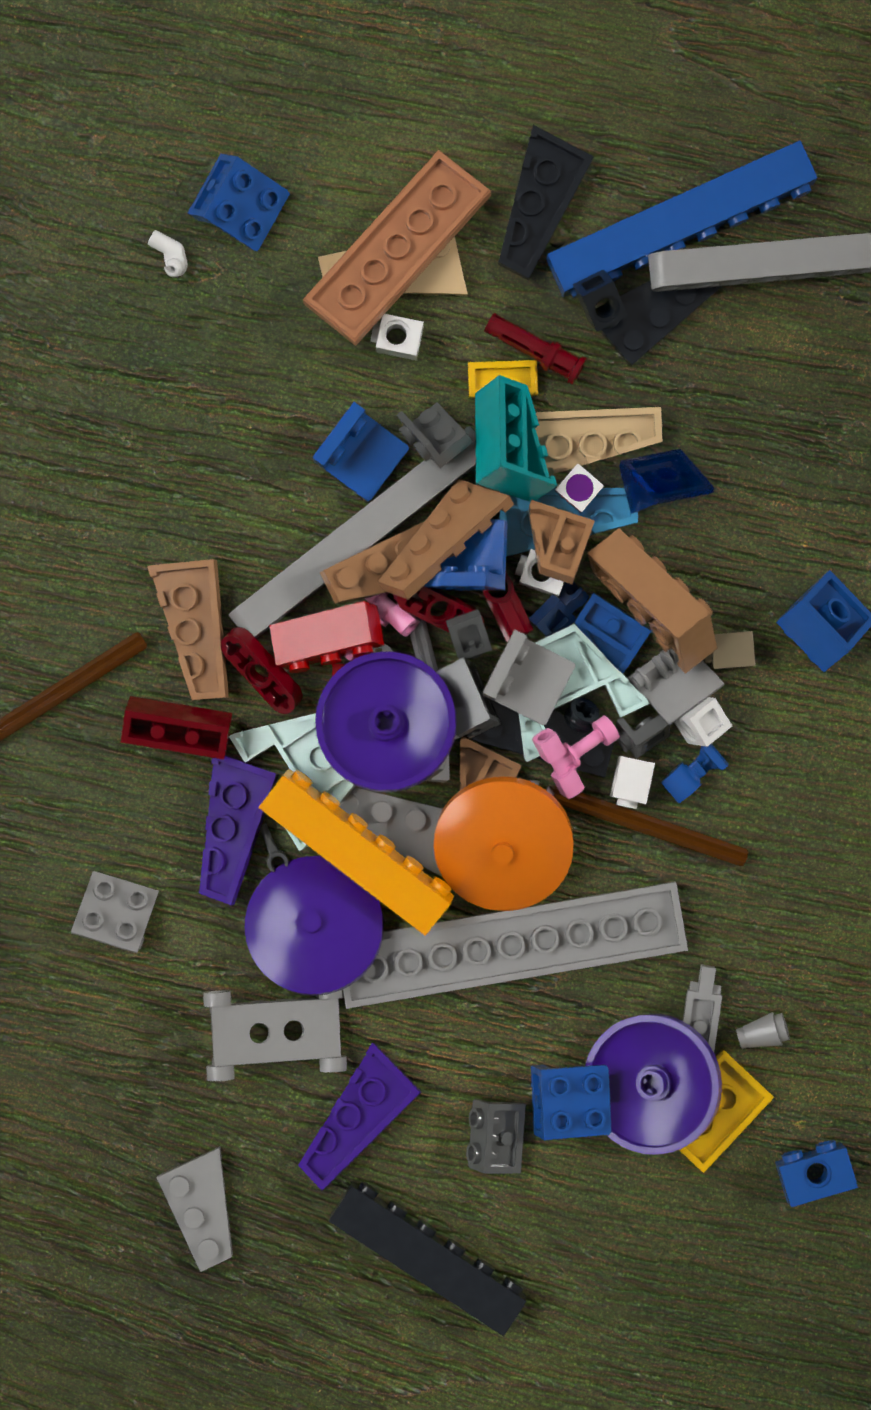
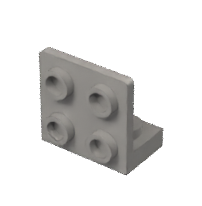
M514 630L483 691V696L541 725H546L575 668V663L528 640L527 635Z

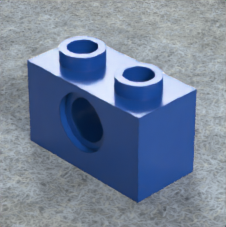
M835 1140L823 1141L815 1145L816 1150L802 1153V1150H793L782 1155L783 1160L775 1162L785 1198L790 1207L858 1188L847 1148L841 1142L836 1144ZM814 1163L822 1164L824 1171L821 1177L809 1179L807 1177L809 1166Z

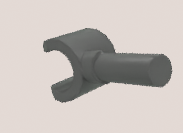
M267 823L262 824L260 831L269 852L267 858L269 869L275 872L271 860L276 856L282 857L287 867V854L278 849Z

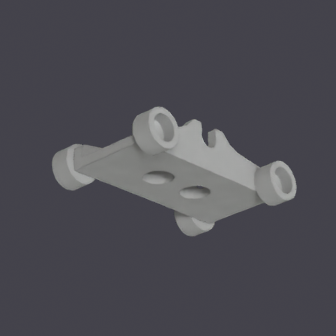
M343 989L331 994L316 995V998L276 999V1001L257 1000L243 1003H231V991L229 990L203 992L204 1007L210 1008L213 1058L212 1065L206 1066L207 1081L235 1079L234 1065L319 1059L320 1072L346 1071L347 1058L345 1055H341L338 999L344 998ZM295 1020L300 1022L303 1031L297 1040L292 1041L285 1037L284 1027L289 1021ZM257 1023L265 1024L269 1031L267 1039L261 1043L253 1042L249 1034L251 1027Z

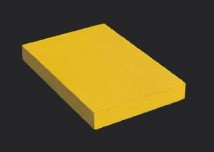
M724 1049L716 1055L721 1072L722 1094L715 1118L698 1139L679 1150L703 1173L774 1098Z

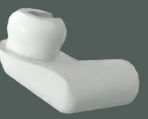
M155 230L149 239L148 246L164 254L166 265L164 269L168 276L173 278L182 276L186 272L188 265L184 246Z

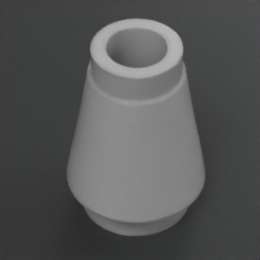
M771 1012L736 1029L742 1049L782 1046V1042L790 1040L783 1013L774 1015Z

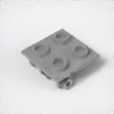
M669 649L667 652L662 650L659 655L654 656L652 660L641 668L636 669L633 674L627 677L669 725L673 724L725 685L703 660L685 674L677 665L679 662L678 655L672 649Z
M93 871L71 934L138 953V950L142 947L144 933L159 891Z

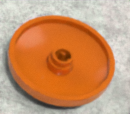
M490 777L467 785L447 802L439 815L435 828L434 856L443 879L461 898L485 909L497 911L519 910L544 900L562 883L569 871L573 857V832L564 808L552 794L541 786L516 777Z

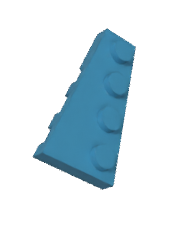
M556 488L536 500L537 502L594 520L590 535L638 523V488H602L582 513L555 492ZM511 495L509 496L514 505L507 512L499 511V519L507 521L506 557L528 552L531 549L535 550L528 513L530 502Z

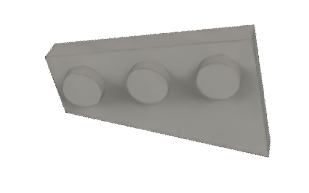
M220 1146L157 1176L161 1189L200 1272L233 1256Z

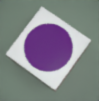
M577 464L555 489V492L582 513L604 485Z

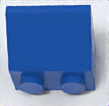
M829 570L776 623L807 654L808 658L825 672L846 655L871 627V612Z

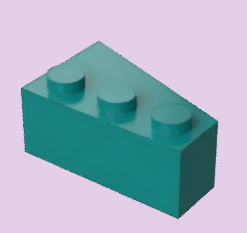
M501 375L475 393L476 484L529 502L531 500L536 501L558 485L555 476H549L544 459L548 456L546 445H540L535 429L539 426L528 385Z

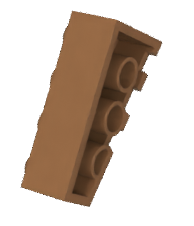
M618 528L587 553L592 572L621 603L626 600L629 601L627 603L628 608L642 627L647 623L650 624V628L657 638V643L665 652L672 649L678 655L679 662L677 665L685 674L717 649L711 620L713 613L708 604L701 598L696 600L680 578L676 577L673 579L667 573L666 567L656 556L651 558L645 553L644 547L635 536L631 535L628 537Z

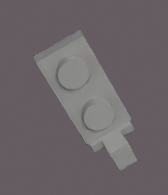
M701 964L698 982L690 981L689 989H687L682 1021L699 1032L714 1052L722 1003L721 986L714 985L715 966Z

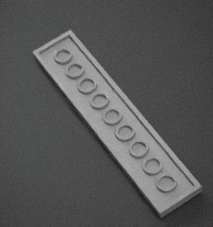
M674 881L533 905L519 910L498 911L435 923L426 936L413 926L384 931L381 948L374 963L360 979L343 989L346 1009L688 951L677 883Z

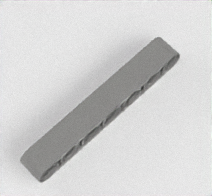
M871 233L655 252L648 255L652 291L660 292L871 272Z

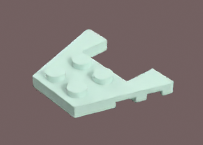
M575 624L535 642L575 663V668L555 708L602 686L606 687L620 718L649 705L645 696L629 682ZM519 714L524 759L526 762H529L540 756L532 739L536 734L545 730V727Z
M316 713L234 733L229 736L245 763L275 745L289 769L293 772L298 770L307 775L313 783L311 785L321 793H330L340 802V805L355 787L354 784L345 780L333 769L322 753L316 735ZM287 830L299 851L308 847V845Z

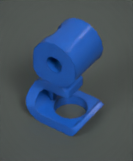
M712 743L708 747L701 746L699 755L690 765L683 762L680 763L660 783L679 804L701 786L700 778L706 775L709 770H724L728 766V762Z

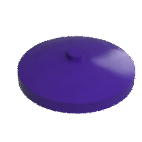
M375 652L350 661L340 668L328 681L317 705L315 717L316 735L326 760L348 782L375 792L402 791L422 783L432 776L444 763L455 739L456 710L446 684L426 663L403 653Z
M322 856L300 857L288 861L287 867L284 863L275 868V872L271 871L255 889L245 916L246 942L256 965L278 986L302 995L331 994L355 983L369 970L381 948L384 935V916L380 901Z
M663 1014L635 1015L607 1029L590 1050L585 1066L602 1064L608 1066L612 1132L607 1136L618 1145L642 1154L657 1155L671 1153L686 1147L698 1139L715 1118L722 1094L719 1064L707 1041L687 1023Z

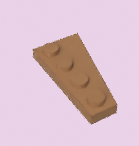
M458 479L378 580L381 588L386 592L405 599L411 598L442 570L440 564L445 559L459 555L466 548L464 542L477 531L482 534L492 525L490 519L500 510L507 512L514 505L510 496Z
M424 522L321 571L320 575L335 604L389 593L381 588L378 580Z
M210 559L147 566L157 590L156 595L160 607L163 608L169 625L167 628L171 640H174L179 655L178 660L191 699L205 700L229 697L226 658L220 647L224 635L217 560Z

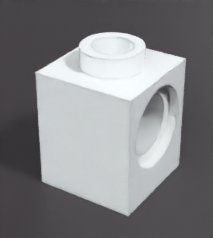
M384 314L381 322H377L373 326L371 342L376 343L377 353L417 361L424 322ZM394 328H399L406 333V339L401 344H391L386 338L388 332Z
M531 549L528 557L521 555L515 572L516 575L521 576L519 584L549 595L554 594L558 597L564 582L551 577L544 582L535 580L531 574L533 565L537 564L535 550Z
M711 697L705 699L674 722L688 744L708 747L732 727L731 722L717 700Z
M618 756L610 793L611 797L618 798L616 805L637 809L638 803H647L655 763Z

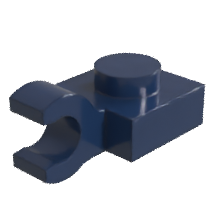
M574 581L573 584L564 583L560 592V598L558 599L553 594L529 619L545 637H548L569 627L576 620L572 613L582 606L589 596Z

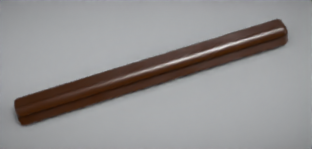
M138 632L132 634L0 718V741L145 650L147 643L142 635Z
M556 785L553 787L555 793L553 796L562 806L738 866H744L747 860L748 850L743 847L581 792L575 797L567 799L560 794Z

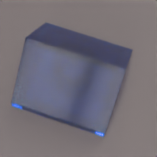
M681 449L620 460L619 467L631 514L691 502L714 492V486Z

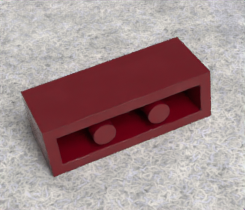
M130 696L124 713L120 743L224 760L233 713Z

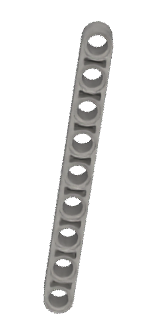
M468 426L464 429L473 441L471 445L441 468L431 458L421 462L236 607L228 615L235 625L248 630L255 638H258L270 628L269 625L276 624L325 585L320 575L321 571L377 545L451 487L458 479H461L476 467V432L472 427Z

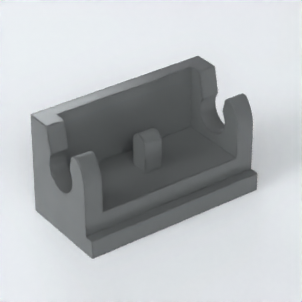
M463 657L436 671L446 684L453 699L456 710V735L458 737L467 735L468 738H472L501 725L491 699L483 696L485 685L475 663Z

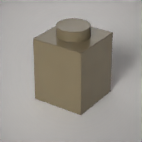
M753 631L714 634L717 649L704 659L705 663H710L711 670L756 666Z

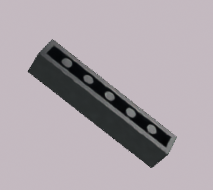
M352 1181L330 1214L329 1222L504 1337L527 1302L526 1294L522 1292L524 1287L510 1277H506L503 1280L493 1273L495 1268L485 1260L478 1257L474 1261L465 1255L466 1249L456 1241L449 1238L445 1242L436 1236L437 1230L424 1220L420 1219L416 1223L407 1217L408 1211L397 1202L391 1200L388 1204L378 1198L379 1192L368 1183L362 1181L359 1185Z

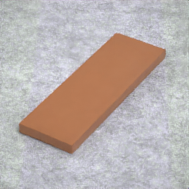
M438 150L303 298V304L356 346L491 197V190Z

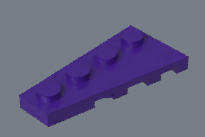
M225 756L224 760L212 758L211 762L213 769L212 780L209 783L208 795L210 796L208 816H206L205 830L207 832L205 849H203L199 894L234 905L266 814L258 807L276 785L279 774Z
M374 1042L370 1045L341 1097L336 1101L324 1125L320 1128L298 1164L321 1190H325L422 1093Z

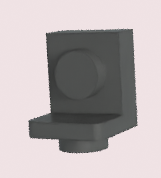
M479 610L446 620L458 659L463 657L475 659L483 653L492 650Z
M658 715L654 719L652 717L644 719L637 725L636 731H633L625 719L621 717L616 721V729L620 736L616 741L625 752L630 750L637 759L670 737L671 725L661 715Z

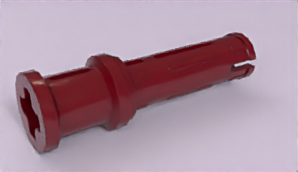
M495 312L484 330L485 333L496 337L541 362L540 366L543 370H552L567 378L568 383L571 385L575 383L587 361V358L584 356L579 358L562 349L561 343L552 342L550 344L504 319Z

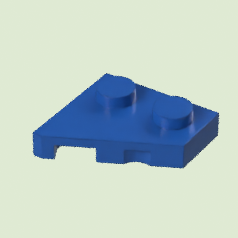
M593 592L575 620L577 627L622 674L652 631L646 625L642 627L635 618Z

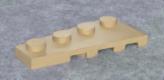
M455 237L403 294L468 295ZM346 251L318 257L322 277Z
M661 407L536 412L539 426L535 429L540 445H546L548 456L544 459L549 475L573 469L577 464L583 466L662 442Z

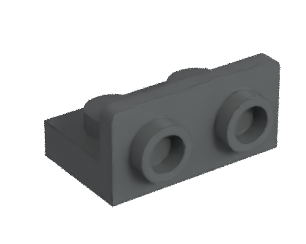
M438 402L423 411L414 421H411L402 411L396 415L403 424L399 431L407 442L414 446L425 461L431 458L439 468L443 467L473 443L468 434Z
M473 1100L472 1109L469 1113V1124L471 1127L470 1143L466 1150L470 1169L483 1174L521 1173L526 1104L521 1102Z

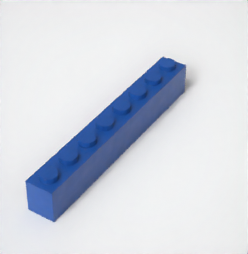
M800 140L548 253L546 261L562 297L571 294L572 298H577L578 296L573 284L603 269L615 281L623 276L621 271L634 266L636 270L648 266L649 254L685 249V242L697 238L698 242L707 240L717 234V228L725 224H729L730 228L746 222L749 219L748 214L760 209L761 214L777 208L780 206L779 200L791 195L794 200L812 191L810 186L815 183L818 177Z

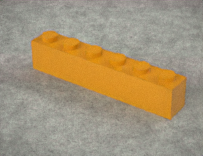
M288 769L258 808L426 936L450 906L454 895L450 892V886L438 877L432 879L422 871L424 869L423 866L413 857L406 856L405 858L395 850V844L386 836L381 834L376 836L367 829L368 824L355 813L349 815L339 807L340 802L328 792L321 793L311 785L313 783L307 775L298 770L293 772L291 769Z

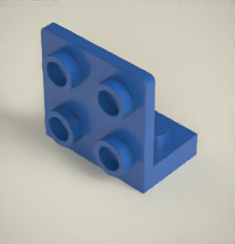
M220 154L190 207L188 214L199 221L215 225L251 250L258 251L290 193L238 156Z
M353 402L312 458L316 464L369 502L408 452L409 446L369 417L365 409Z
M502 519L490 520L492 525L482 534L477 531L464 542L466 548L459 555L445 559L441 563L442 570L428 581L424 587L438 590H505L507 521Z
M546 1065L530 1066L534 1135L543 1140L611 1134L609 1070L607 1065L551 1068Z

